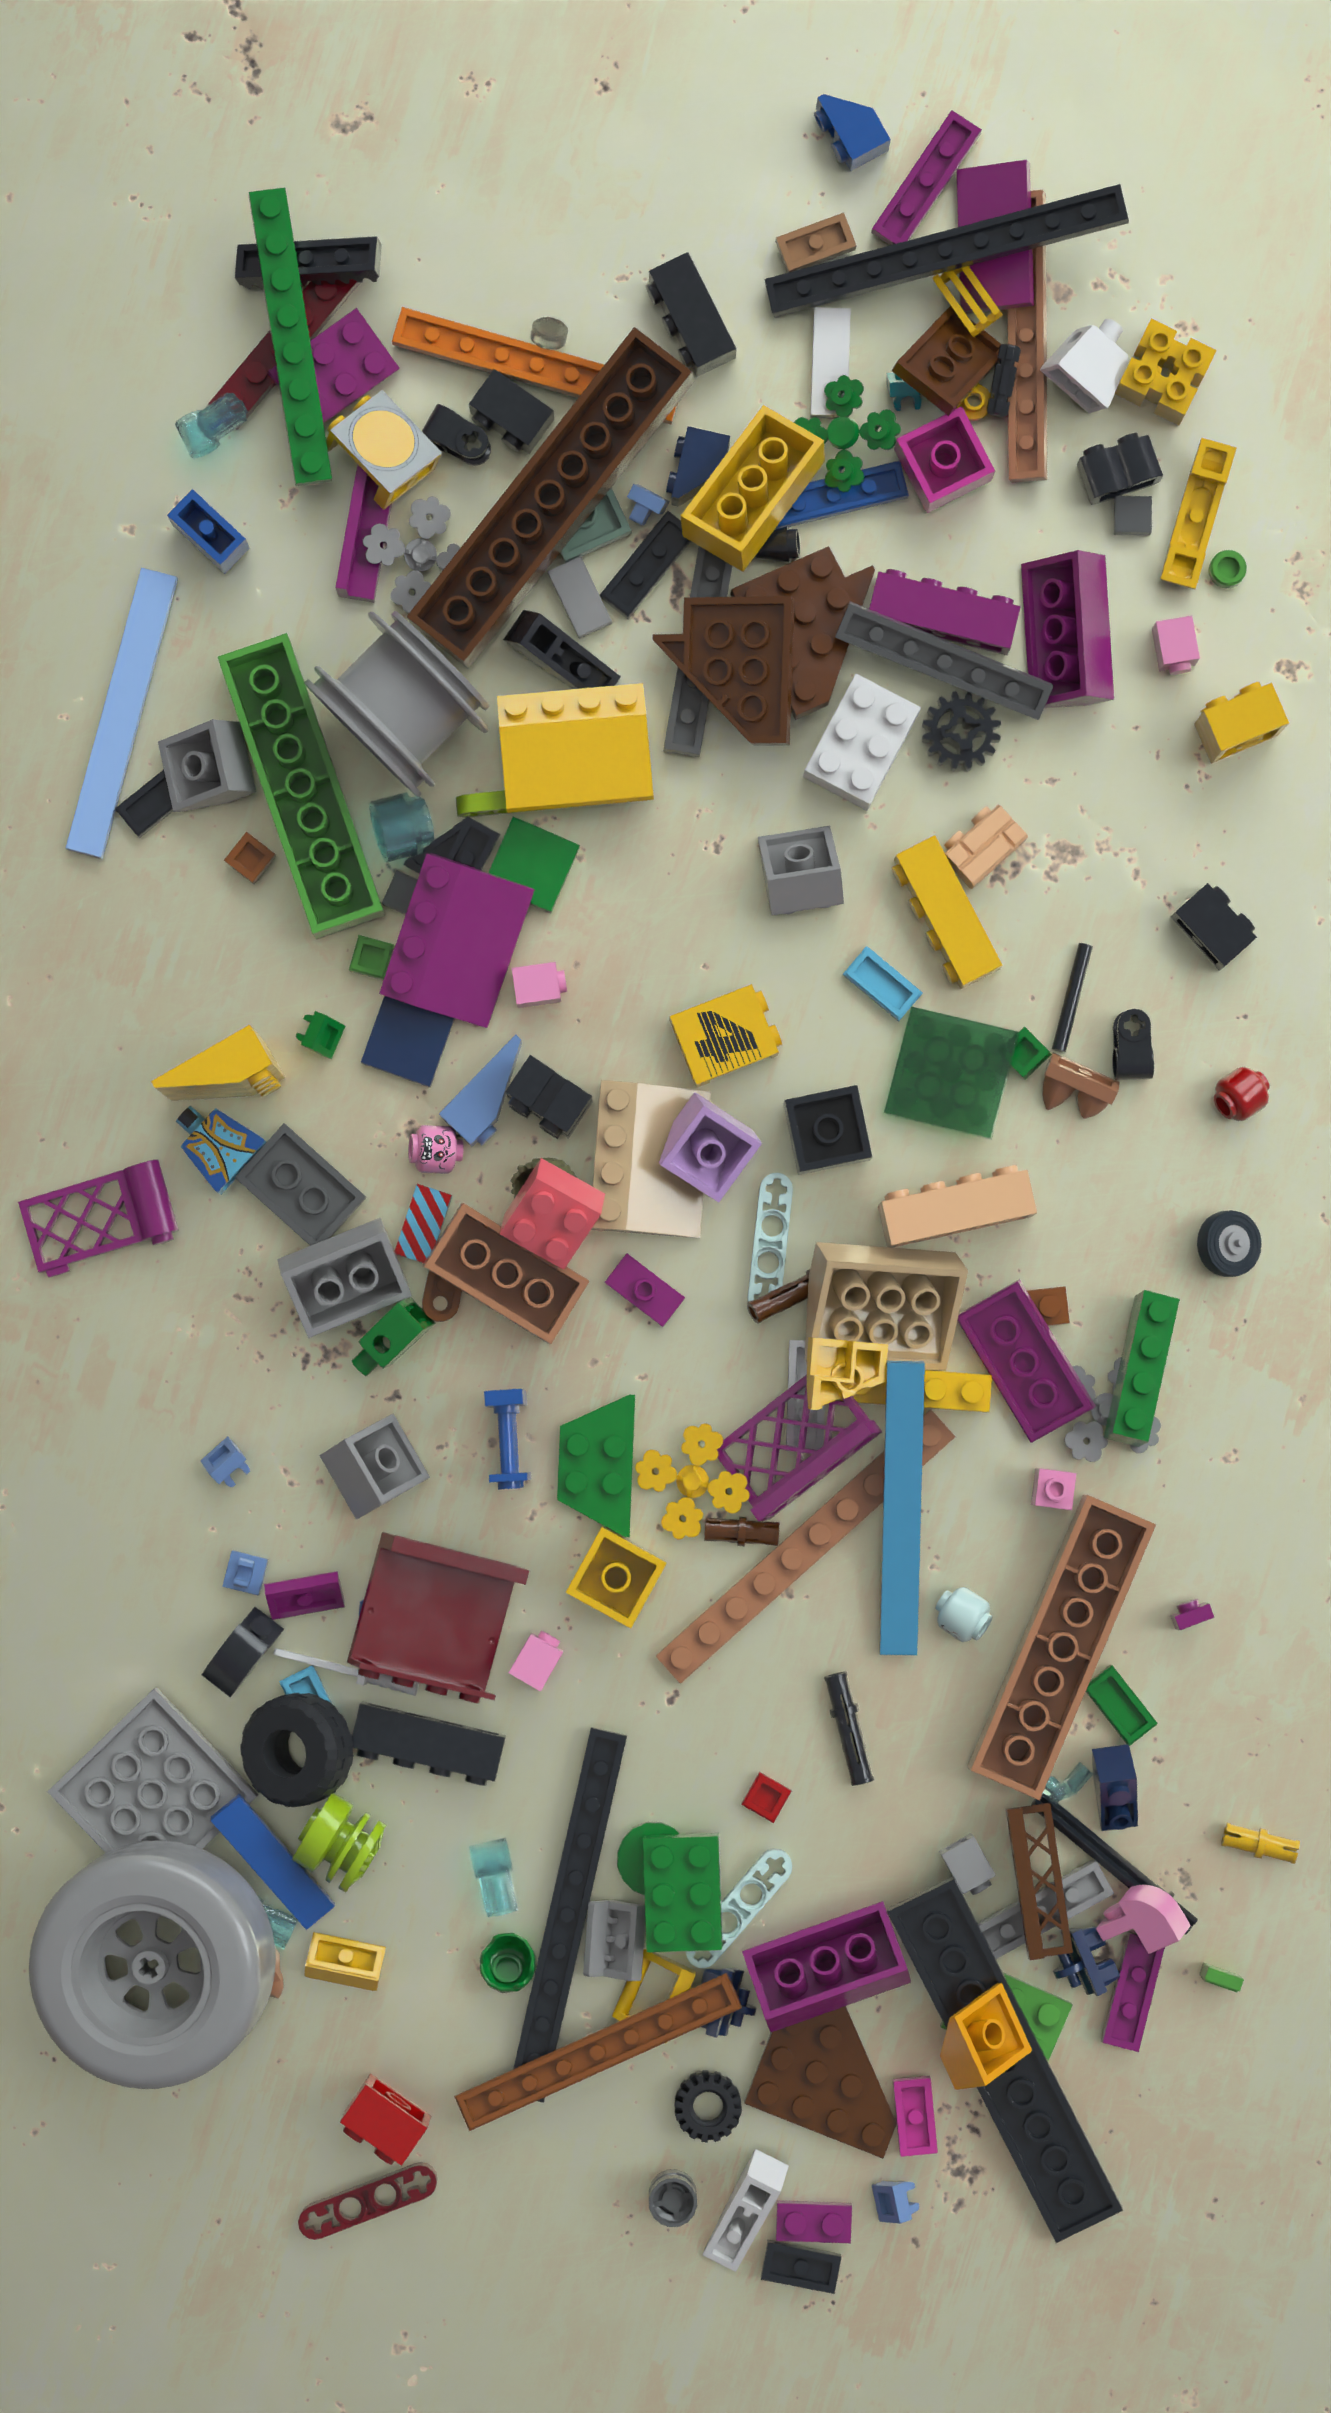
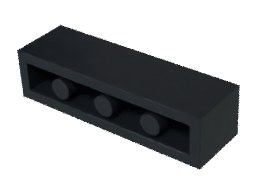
M362 1701L359 1705L352 1739L353 1748L358 1749L357 1756L372 1760H378L379 1754L394 1758L392 1764L414 1769L415 1763L430 1766L429 1773L444 1777H450L451 1772L465 1774L466 1782L486 1786L488 1780L494 1782L496 1780L506 1735Z

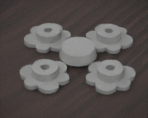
M433 496L429 497L426 501L417 499L411 504L413 515L409 518V524L411 527L417 528L418 535L421 538L410 541L406 548L404 543L398 540L400 537L399 531L395 528L388 530L384 524L374 525L371 529V535H367L363 539V545L368 548L365 554L366 559L370 563L377 564L382 562L383 565L390 566L393 564L394 558L404 554L407 565L413 569L406 577L400 575L395 579L396 588L391 592V600L397 605H402V609L407 613H410L431 586L429 582L424 581V577L419 571L430 569L435 561L437 566L443 571L460 549L457 544H450L447 547V552H442L437 556L434 545L426 540L433 537L435 533H444L446 530L444 522L448 521L451 515L450 509L446 505H439V500ZM426 515H431L432 520L428 521ZM384 542L386 544V548L382 549L380 547V543ZM409 589L414 590L415 594L413 596L409 594Z
M1121 1357L1114 1362V1370L1108 1373V1380L1114 1383L1112 1387L1113 1393ZM1076 1365L1072 1367L1096 1405L1091 1410L1095 1421H1091L1087 1425L1082 1421L1075 1423L1074 1431L1066 1434L1064 1442L1068 1448L1073 1449V1458L1077 1460L1085 1458L1089 1462H1095L1102 1455L1101 1449L1105 1448L1108 1444V1440L1102 1436V1425L1106 1426L1113 1394L1103 1393L1095 1398L1096 1393L1092 1388L1095 1384V1378L1092 1375H1086L1085 1370L1081 1366ZM1154 1417L1149 1442L1140 1447L1130 1445L1132 1451L1143 1453L1147 1450L1148 1445L1154 1446L1158 1443L1159 1437L1156 1433L1161 1428L1158 1418ZM1084 1438H1087L1089 1440L1088 1445L1084 1444Z

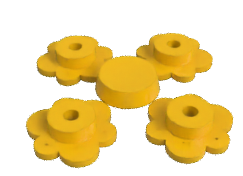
M707 1423L701 1424L699 1427L689 1426L684 1430L683 1437L686 1442L682 1444L681 1449L683 1453L690 1454V1461L694 1465L683 1467L678 1475L676 1469L671 1466V1456L667 1454L661 1456L657 1450L653 1449L646 1451L643 1455V1461H639L635 1465L636 1472L640 1474L637 1482L642 1489L648 1490L653 1488L655 1491L661 1492L665 1490L666 1484L673 1483L676 1480L679 1491L686 1496L681 1498L678 1503H668L666 1506L667 1514L661 1520L662 1527L667 1531H673L674 1538L678 1540L683 1539L685 1536L695 1537L700 1534L701 1524L699 1521L703 1518V1512L695 1508V1502L691 1498L703 1495L707 1488L709 1494L714 1497L712 1500L713 1506L718 1509L724 1507L728 1513H737L742 1507V1502H746L750 1498L749 1491L745 1489L747 1487V1478L743 1474L736 1473L732 1475L729 1471H723L719 1474V1479L709 1482L708 1474L700 1467L707 1460H716L719 1456L717 1449L723 1445L722 1435L716 1431L712 1432L711 1425ZM701 1440L705 1442L704 1447L700 1446ZM655 1468L659 1470L658 1474L654 1473ZM728 1488L732 1489L731 1495L727 1492ZM682 1515L686 1517L685 1522L681 1520Z

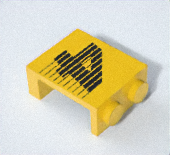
M752 984L669 1016V1021L696 1088L710 1083L711 1079L762 1059L778 1056L779 1051L777 1047L783 1045L775 1024L768 1026L764 1016V1012L769 1011L767 1002L762 991L755 992Z

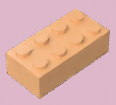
M1017 1165L996 1169L992 1172L993 1177L982 1179L981 1173L959 1177L956 1180L957 1185L950 1187L945 1186V1181L923 1185L920 1188L921 1193L909 1195L908 1189L887 1193L884 1196L885 1201L878 1205L886 1246L893 1248L1032 1217L1037 1214L1028 1170L1018 1171Z

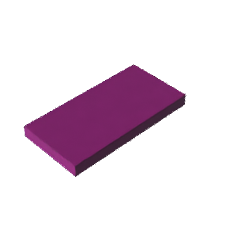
M1027 159L957 169L958 227L1031 208L1030 163ZM1032 249L969 266L999 310L1034 306ZM961 271L959 279L982 312L991 311L965 273ZM960 294V306L966 314H973L974 312Z
M1020 1279L959 1313L958 1323L988 1373L992 1375L994 1383L1030 1443L1094 1409L1096 1405Z

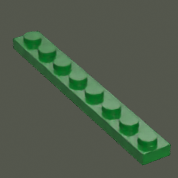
M286 188L249 192L250 209L295 486L332 481V474Z

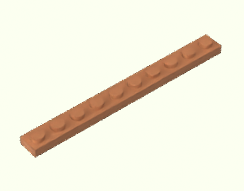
M931 1409L923 1415L922 1467L955 1438V1435ZM884 1451L656 1655L659 1661L680 1684L883 1502Z

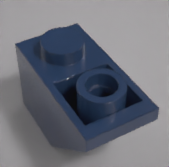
M688 426L686 436H678L674 458L680 459L677 472L670 471L666 493L672 494L671 505L679 507L695 497L728 453L730 446L729 435Z
M1129 1744L1092 1749L1093 1779L1101 1831L1122 1830L1138 1826L1137 1776Z

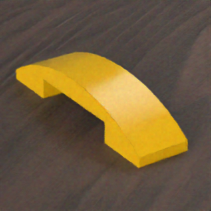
M1201 438L1179 507L1160 580L1196 589L1208 541L1237 447Z

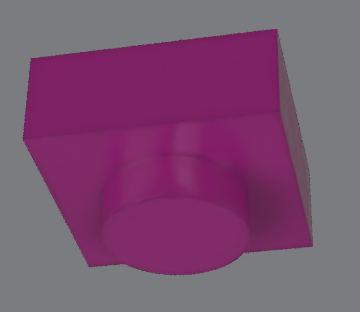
M1198 1599L1177 1605L1178 1612L1170 1615L1173 1625L1177 1630H1183L1215 1618L1210 1604L1205 1602L1199 1604Z

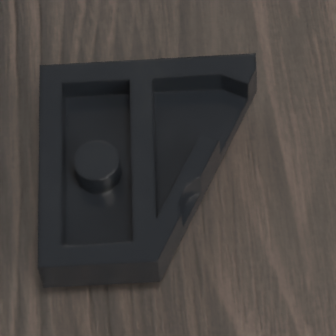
M466 817L445 834L432 841L428 846L409 857L403 865L420 874L426 853H433L482 870L501 834L470 817Z

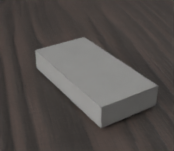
M581 556L548 571L551 582L579 639L612 624V620Z

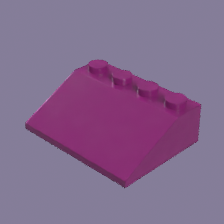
M426 853L379 994L488 1028L535 889L433 853Z

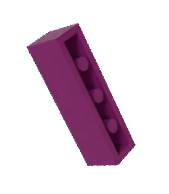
M887 569L886 573L878 571L869 607L870 610L946 641L1008 655L1021 606L1014 605V600L1011 598L993 595L992 599L978 596V591L972 588L960 586L957 587V590L942 587L943 583L935 579L922 578L920 582L908 579L907 574L899 570Z

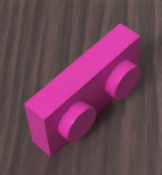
M930 2076L893 2079L900 2156L938 2153Z

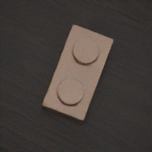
M844 212L778 236L775 241L787 273L855 251L857 247Z

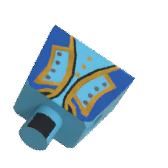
M189 1106L176 1120L190 1134L181 1145V1148L212 1188L220 1195L236 1180L234 1177L266 1143L262 1137L216 1108L205 1119L192 1106Z

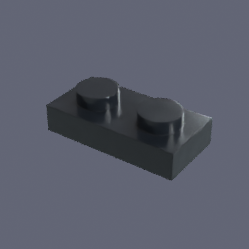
M767 2240L761 2280L835 2294L842 2256L839 2253Z

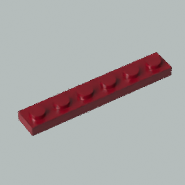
M349 279L348 284L335 280V284L321 281V285H316L310 281L304 288L302 294L310 341L317 336L358 287L359 282ZM270 330L208 403L210 409L236 430L240 428L276 385L268 374V371L276 366Z

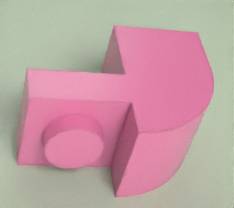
M1136 1885L1130 1887L1118 1903L1104 1911L1105 1917L1096 1930L1102 1940L1105 1941L1134 1928L1148 1954L1180 1941L1191 1925L1178 1903L1167 1892L1150 1885Z

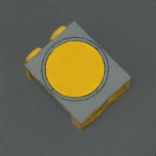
M381 390L372 398L369 395L363 397L354 406V412L346 418L343 415L337 417L327 428L329 434L326 443L328 452L339 444L379 486L373 500L384 510L435 470L442 452L393 400Z

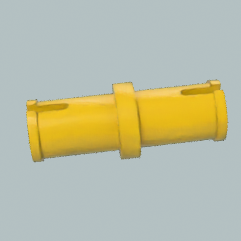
M1226 1823L1223 1833L1226 1835L1222 1837L1221 1846L1252 1852L1254 1857L1260 1859L1264 1855L1291 1862L1292 1864L1296 1863L1298 1856L1296 1851L1300 1847L1299 1840L1295 1841L1268 1834V1830L1262 1828L1259 1831Z

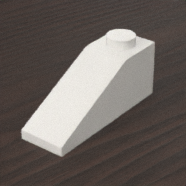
M755 2149L704 2249L703 2256L735 2272L737 2271L781 2193L789 2165Z

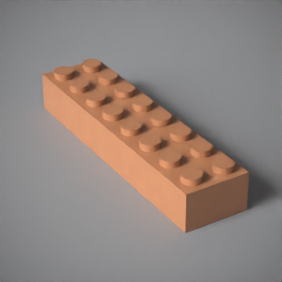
M1082 1495L967 1767L971 1771L1040 1800L1156 1524L1092 1496Z

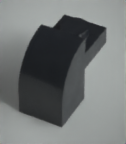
M254 1607L227 1638L201 1675L231 1698L251 1674L259 1660L278 1639L284 1628L257 1607Z

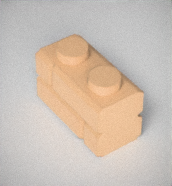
M999 804L992 811L988 806L983 808L971 820L975 825L965 835L959 830L944 844L948 849L945 855L954 872L958 874L970 889L978 885L1028 838L1025 831Z

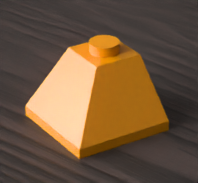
M1002 1983L995 1984L949 2018L940 2057L955 2090L986 2086L1032 2051Z

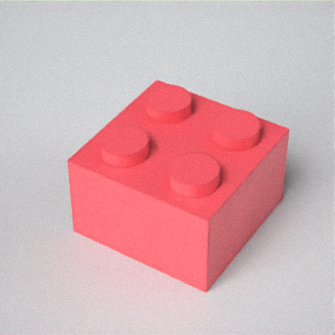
M540 1158L505 1212L500 1235L564 1270L600 1217L605 1193Z

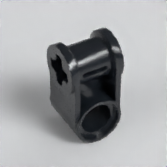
M441 404L435 406L422 432L442 452L449 453L472 466L485 463L491 454V444L485 431L453 410ZM478 439L481 447L479 449L473 447L469 452L466 444L468 442L474 444Z
M1130 1009L1122 1012L1113 1022L1114 1048L1112 1065L1114 1079H1152L1154 1075V1054L1151 1043L1150 1018L1140 1009ZM1131 1017L1133 1023H1139L1140 1029L1134 1031L1133 1036H1131L1129 1029H1124V1023L1130 1021Z

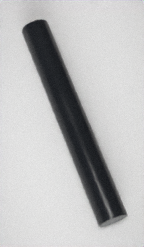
M1078 944L1052 1049L1064 1053L1067 1051L1093 946L1089 944Z

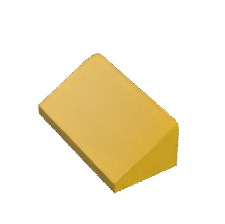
M313 1932L304 1976L377 1991L386 1947Z

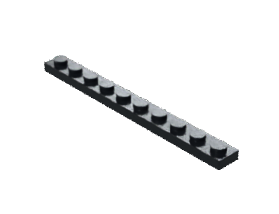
M1117 184L764 280L771 311L775 318L1128 224L1129 218L1121 185Z
M594 1727L590 1729L513 2069L556 2050L627 1735ZM545 2097L538 2100V2102L544 2103Z

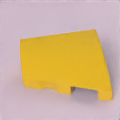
M808 1337V1409H822V1406L840 1398H848L855 1395L859 1390L866 1387L871 1388L885 1382L888 1344Z

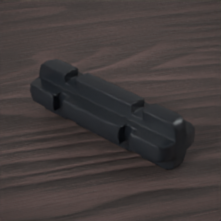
M1001 344L999 347L997 359L1001 360L1000 364L995 366L990 393L993 394V399L989 398L987 413L998 417H1006L1008 415L1010 402H1007V398L1012 396L1017 372L1014 364L1015 362L1019 363L1021 353L1020 347L1016 345Z

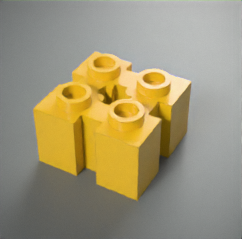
M1151 318L1133 355L1141 359V361L1133 357L1131 358L1115 391V395L1138 406H1141L1143 400L1146 399L1157 405L1154 414L1180 426L1198 390L1190 384L1199 387L1217 350L1193 338H1190L1187 345L1174 340L1177 333L1176 330ZM1163 367L1171 371L1168 377L1161 375Z

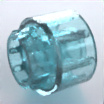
M404 792L370 801L369 810L374 835L380 853L386 863L423 853V846L429 845L434 840L431 816L423 798L416 796L410 798L408 793Z

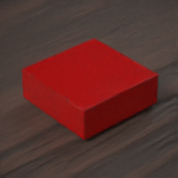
M759 1771L741 1805L774 1823L792 1790Z

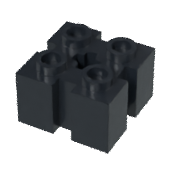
M529 1055L505 1091L507 1098L510 1099L508 1104L512 1110L528 1119L530 1114L535 1115L541 1119L539 1123L540 1128L556 1139L561 1134L569 1139L593 1103L590 1094L557 1074L553 1069L532 1055Z

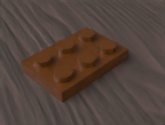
M950 306L896 362L891 371L946 415L950 416L996 364L1000 362L1001 359H997L1001 343L984 330L973 337L952 306Z

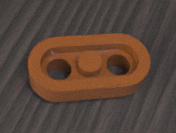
M428 1270L422 1298V1309L425 1315L436 1322H444L451 1319L458 1311L462 1291ZM438 1296H442L447 1300V1307L442 1311L435 1309L433 1306V1301Z

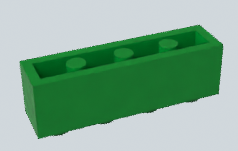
M1143 1290L1135 1296L1106 1424L1105 1439L1136 1447L1149 1442L1180 1299Z

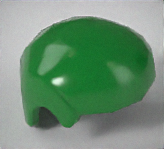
M515 1933L495 1935L481 1952L479 1961L480 1974L490 1988L500 1993L517 1992L523 1989L533 1978L535 1973V1953L527 1940Z

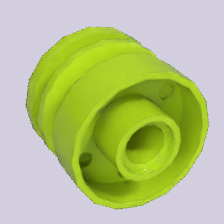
M333 1793L323 1808L317 1807L298 1837V1840L302 1842L292 1860L311 1872L315 1871L326 1860L330 1863V1867L325 1880L330 1883L339 1869L344 1871L346 1875L338 1888L346 1893L349 1887L362 1878L381 1847L383 1832L387 1825L379 1820L371 1834L365 1832L363 1828L371 1815L366 1812L355 1825L350 1823L348 1820L353 1804Z

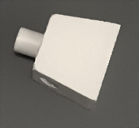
M1105 319L1099 328L1089 325L1075 330L1042 365L1040 371L1088 413L1107 409L1129 360L1128 354L1116 344V341L1123 332L1122 327L1111 319Z

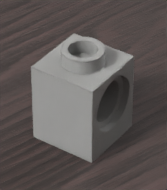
M971 1833L939 1851L963 1894L970 1891L972 1895H975L992 1885L989 1879L996 1875Z

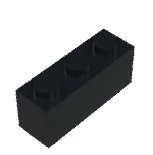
M689 252L649 270V284L645 285L653 304L660 303L665 313L662 321L670 337L676 335L682 347L678 349V353L683 365L687 368L692 367L696 377L735 359L737 348Z

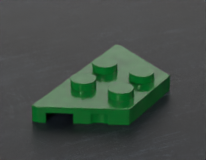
M631 1394L561 1425L559 1441L557 1500L623 1537H630L635 1395Z

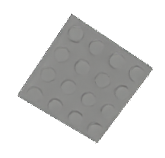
M157 1687L140 1701L47 1791L105 1853L131 1843L160 1840L181 1842L203 1849L220 1832L210 1821V1817L238 1794L248 1804L259 1795Z

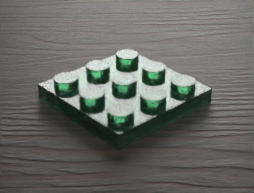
M911 1006L884 1113L992 1140L1019 1032Z

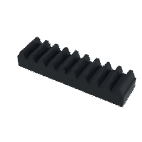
M377 236L294 241L302 286H307L308 281L316 285H321V281L335 284V280L348 284L349 279L363 283L364 278L377 282V278L380 275L382 247ZM256 244L237 245L235 279L239 285L247 289H251L252 285L263 288Z

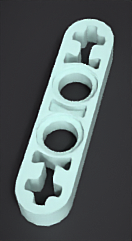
M781 1173L767 1175L762 1180L759 1188L748 1302L753 1301L754 1295H759L762 1291V1283L755 1284L754 1282L755 1276L763 1279H778L777 1286L769 1284L768 1293L783 1286L793 1186L790 1179ZM774 1179L781 1180V1186L787 1189L786 1194H780L778 1199V1206H786L785 1213L776 1209L765 1211L762 1209L763 1203L771 1205L772 1194L766 1192V1185H772ZM772 1215L777 1216L783 1223L782 1232L774 1237L767 1236L761 1226L764 1218ZM764 1252L774 1253L779 1260L778 1268L772 1273L762 1272L758 1267V1257Z
M773 1848L764 1852L722 1900V1913H733L738 1921L737 1926L732 1932H723V1940L725 1942L723 1943L722 1950H710L711 1957L708 1959L704 1956L696 1959L694 1958L696 1951H686L687 1959L693 1966L703 1969L712 1966L789 1878L792 1872V1862L785 1851ZM771 1857L776 1860L782 1857L784 1859L782 1867L785 1870L781 1875L778 1872H774L767 1879L768 1882L774 1884L768 1890L763 1881L754 1877L753 1874L759 1870L763 1876L769 1869V1865L766 1862L767 1859ZM750 1883L756 1884L762 1891L761 1899L752 1905L746 1904L740 1897L742 1888Z

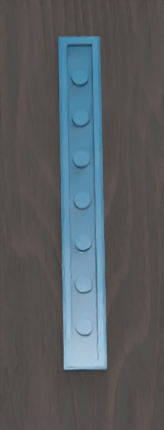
M887 1361L880 1655H917L924 1361Z

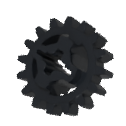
M953 691L950 702H947L942 696L939 697L937 701L939 709L930 706L927 711L933 720H923L922 723L923 728L930 730L929 733L922 736V742L932 743L927 754L931 756L938 753L940 757L937 765L941 766L947 760L951 762V771L954 772L959 764L964 765L966 772L970 771L972 761H976L978 765L983 766L985 764L983 754L993 756L996 751L990 743H999L1001 740L999 734L993 733V730L1001 726V721L991 720L996 709L991 707L985 710L983 708L985 698L981 697L977 702L972 701L971 692H967L964 699H959L958 693ZM966 709L973 711L980 718H973L966 713ZM950 711V722L948 725L937 728L940 718ZM957 724H962L963 729L970 730L965 739H961L959 733L953 734ZM985 735L984 743L973 752L972 742L974 739ZM942 744H949L957 750V754L948 751Z

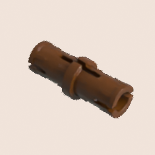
M706 1517L704 1541L737 1543V1546L745 1547V1543L778 1546L780 1522L747 1520V1517H739V1520Z

